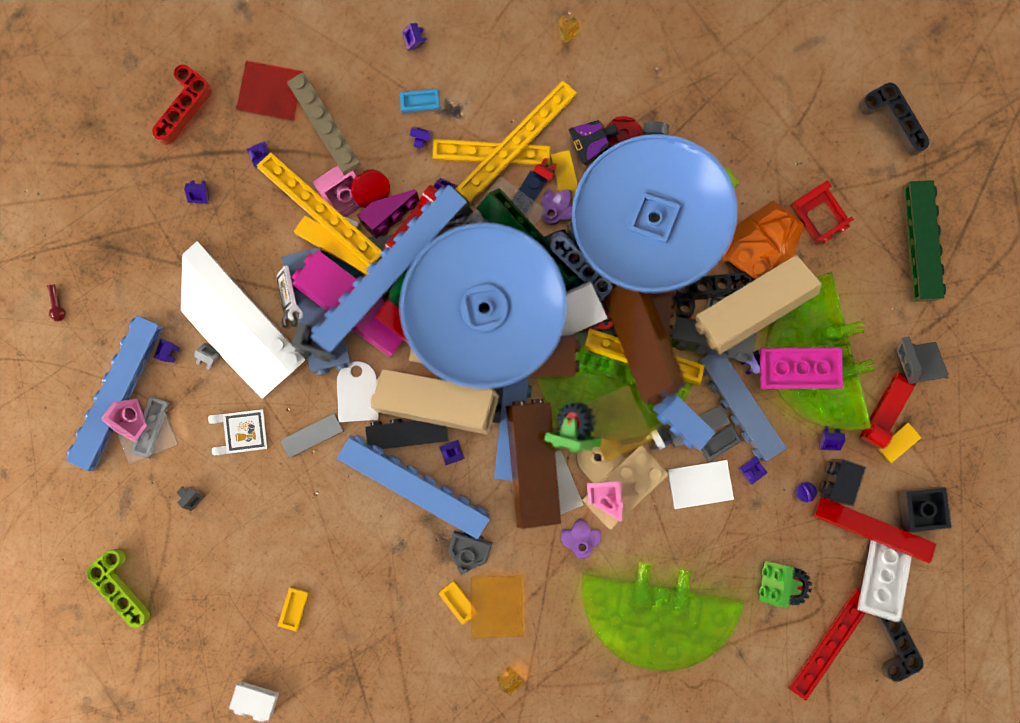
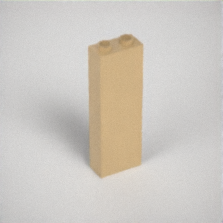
M796 255L696 315V330L700 335L703 334L707 338L710 348L712 350L715 349L720 355L820 294L822 283Z
M382 369L381 374L377 378L375 394L371 397V408L382 414L488 435L499 396L491 389L467 388L448 381Z

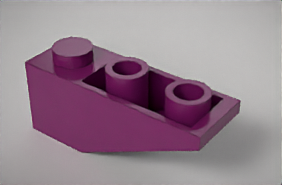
M413 189L371 202L357 216L360 223L377 239L380 235L385 234L395 222H399L404 214L414 209L420 199L417 191Z

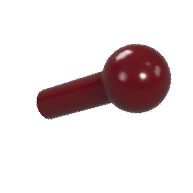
M55 284L47 285L51 303L49 317L55 322L62 321L65 317V311L59 306Z

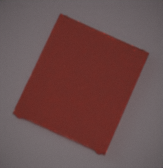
M246 61L236 110L294 121L298 100L287 82L303 73V71Z

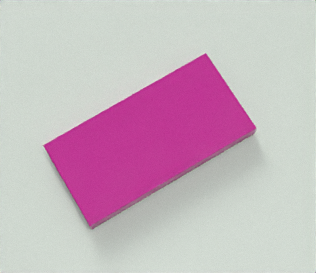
M760 348V389L843 388L842 348Z

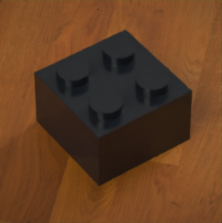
M832 459L831 462H828L825 473H827L826 479L820 484V497L840 504L854 506L866 467L844 459Z
M946 487L898 491L904 531L920 532L952 528Z

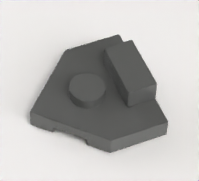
M454 530L448 552L456 563L460 574L463 575L469 570L487 562L493 542L483 540L484 537L482 536L476 539L465 532L461 533Z

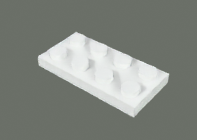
M871 540L858 610L896 622L900 621L912 557Z

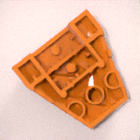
M773 200L736 225L732 241L721 260L724 262L730 261L741 271L750 275L753 280H756L794 256L805 224Z

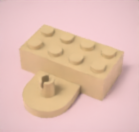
M602 438L601 447H595L591 451L581 450L576 455L580 470L592 483L621 482L622 518L669 475L642 445H638L624 458L609 441ZM588 493L581 498L609 530L619 522V520L598 507L589 504Z

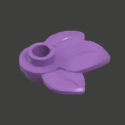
M548 189L544 193L541 204L544 208L542 217L546 223L553 225L560 220L568 221L572 219V206H570L572 195L570 190H562L554 194L552 190ZM554 211V216L550 217L549 213Z
M580 518L575 522L572 530H561V539L567 548L572 549L573 554L577 558L585 559L591 555L592 548L600 543L601 532L599 529L590 530L588 523ZM580 545H585L586 550L580 551L578 547Z

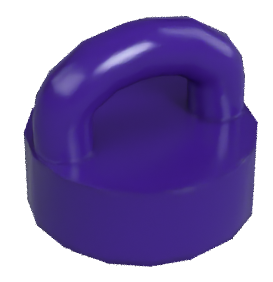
M803 482L796 488V496L803 502H811L817 495L816 487L812 483Z

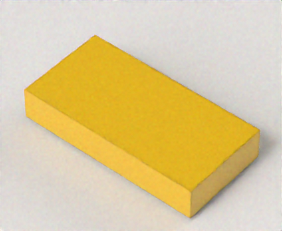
M907 422L893 433L888 446L884 449H878V451L889 463H893L921 437Z
M455 580L438 592L462 625L479 613Z
M289 587L278 623L279 627L296 632L299 630L310 592Z

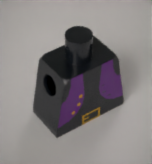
M599 120L568 129L581 161L586 166L611 148L610 138L619 135L615 124L604 128L603 123Z

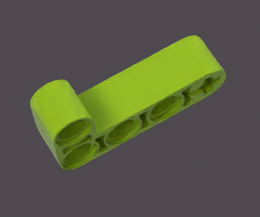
M121 549L106 551L88 567L86 577L130 627L139 628L148 623L150 612L115 573L124 564L126 559L125 553ZM112 553L117 557L115 564L110 560ZM97 567L102 571L101 577L95 574ZM110 582L115 585L114 592H111L108 588ZM123 597L128 600V607L122 605ZM137 614H140V616H141V617L139 618L140 621H137V620H136V618L138 617Z

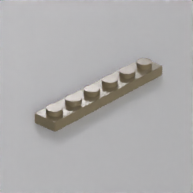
M304 72L289 80L287 84L343 175L345 176L360 167L359 160Z

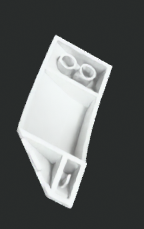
M198 241L182 254L181 311L261 398H264L302 364L306 357L302 353L296 352V347L291 346L292 342L261 311Z

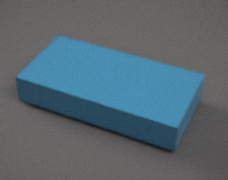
M438 89L399 92L401 113L440 110Z

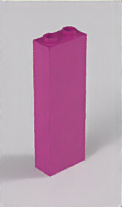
M319 250L314 255L310 253L304 260L305 267L302 270L298 268L292 276V279H294L292 286L327 312L332 307L336 309L341 304L338 300L346 291L350 294L355 289L352 285L357 280ZM380 297L351 330L390 357L403 339L375 317L386 302V300Z

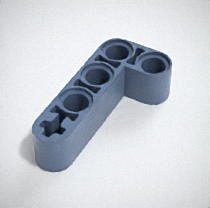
M555 232L550 239L552 251L585 283L591 281L599 301L604 299L612 289L611 282L600 275L588 263L579 246L564 232ZM563 240L564 247L561 244L556 245V241L561 242ZM572 253L579 255L577 260H570L568 257ZM586 267L593 268V272L590 274H585L583 270ZM600 281L607 282V285L605 287L601 288L597 286L598 282Z

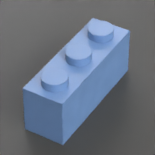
M677 395L668 396L664 399L663 403L653 408L658 414L656 418L664 425L668 423L671 426L669 430L677 437L681 436L683 438L682 442L690 449L694 447L700 451L716 433Z

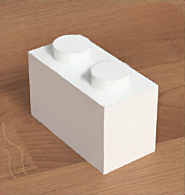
M240 681L236 685L229 709L234 710V713L237 715L245 716L248 714L254 716V720L265 722V720L268 721L273 715L279 693Z

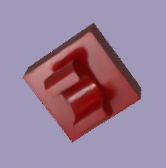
M544 158L541 163L542 167L537 164L533 172L551 182L555 176L551 172L555 171L557 165L554 163L551 168H546L545 164L548 159Z

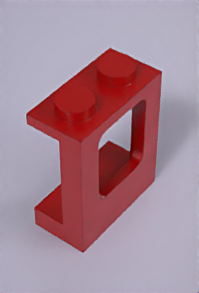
M828 180L790 205L800 221L805 224L804 227L816 244L820 241L823 244L834 238L832 235L837 230L840 233L850 227L848 223L854 220L853 217H847L829 189L832 186ZM821 203H826L837 219L838 226L822 235L808 217V212Z

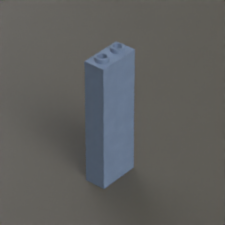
M316 247L281 257L283 266H288L292 283L294 281L292 276L297 269L302 270L305 267L304 260L310 253L314 255L317 250L323 253L322 249ZM293 287L296 305L303 312L301 319L298 318L299 316L296 313L298 322L314 327L318 322L323 324L327 319L324 316L327 311ZM346 336L329 353L337 356L336 360L331 359L330 362L315 358L316 353H311V356L307 355L312 373H317V376L329 373V369L336 368L338 371L348 368V363H351L352 359ZM314 339L307 345V347L328 353Z

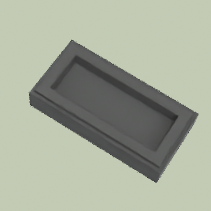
M730 424L715 433L700 451L707 462H710L740 443L742 439L733 425Z

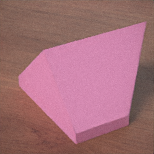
M138 398L113 402L101 418L113 431L134 442L137 441L147 427Z
M621 482L588 483V503L593 504L622 522L623 501Z

